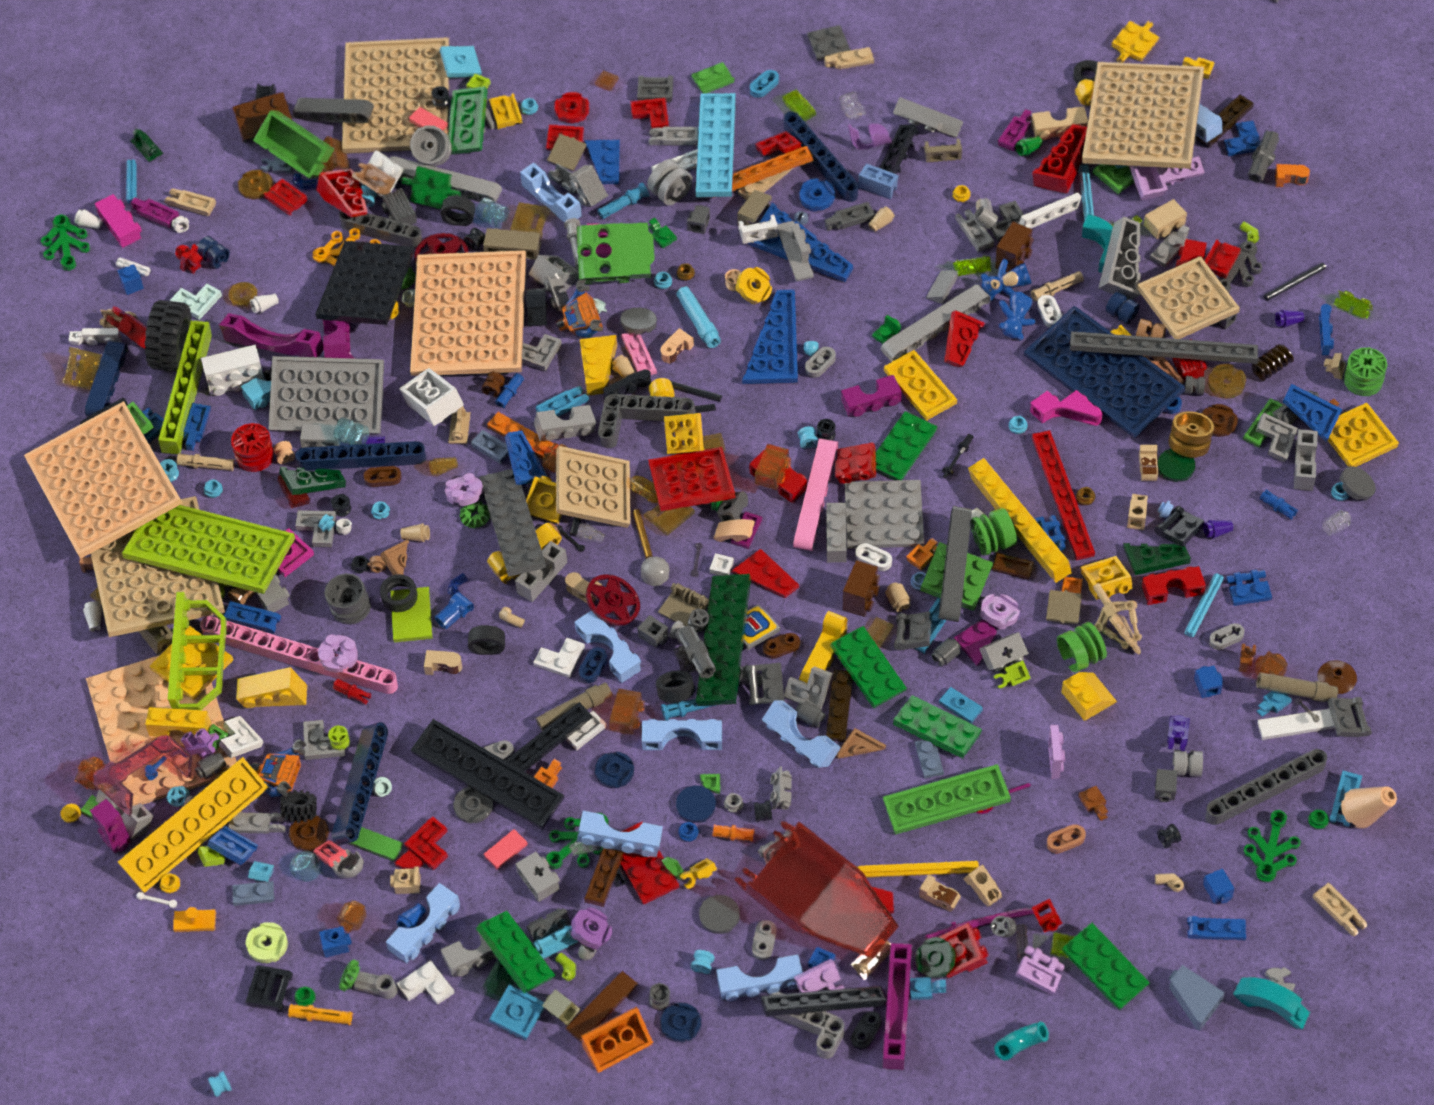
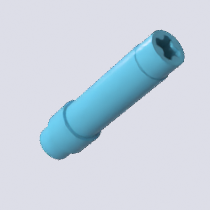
M688 287L680 288L676 296L696 327L701 340L709 348L718 346L721 339L718 336L719 333L716 327L710 322Z

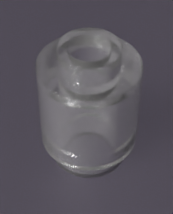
M1340 509L1324 520L1322 523L1323 530L1329 536L1337 535L1351 525V516L1347 511Z

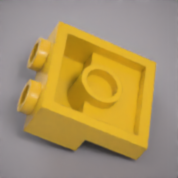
M541 476V478L534 477L526 500L530 515L559 524L562 514L556 513V483L551 482L552 479L546 476Z
M1117 556L1080 567L1081 574L1088 582L1089 590L1096 600L1100 598L1093 589V586L1098 583L1108 598L1117 593L1125 594L1132 589L1131 576Z

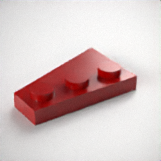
M957 310L951 312L944 362L955 367H963L972 350V344L977 340L978 332L985 323Z
M759 549L732 570V573L735 575L750 574L751 583L760 585L783 598L788 597L799 588V584L762 549Z

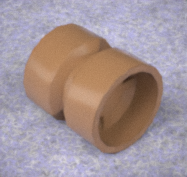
M1141 319L1136 336L1164 338L1166 326L1160 323L1153 325L1151 321Z

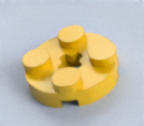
M759 267L746 268L737 278L736 291L752 304L763 302L772 292L769 275ZM755 282L757 289L753 288L751 283Z

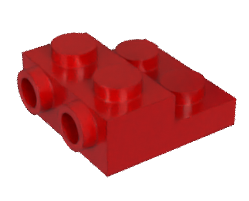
M873 442L837 449L835 476L839 483L845 484L876 477V449Z
M966 923L938 937L949 942L955 950V965L946 975L948 979L965 970L971 972L988 963L986 957L989 954L986 947L980 945L979 939L982 936L977 927L974 928L969 923Z

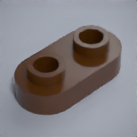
M396 466L372 467L367 469L363 475L365 484L369 487L394 486L400 483L402 479L401 471Z
M786 633L767 640L763 644V654L767 658L775 659L795 652L800 647V638L795 633Z

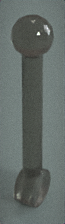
M700 542L695 545L697 551L694 569L691 571L692 577L698 576L697 568L700 550L703 548V544Z
M1301 698L1295 699V704L1300 705L1312 717L1315 723L1320 721L1319 716L1303 704Z

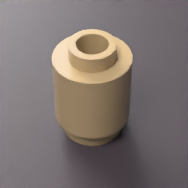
M901 583L890 584L885 594L893 609H896L897 612H901L902 608L905 610L909 609L911 606L910 598Z

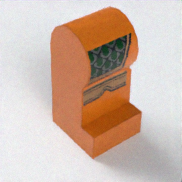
M1277 164L1275 170L1276 187H1283L1284 183L1305 185L1310 175L1309 168L1304 165Z

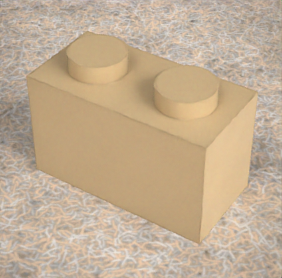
M1173 199L1146 214L1144 226L1156 239L1162 236L1166 237L1172 230L1180 229L1185 225L1187 212Z

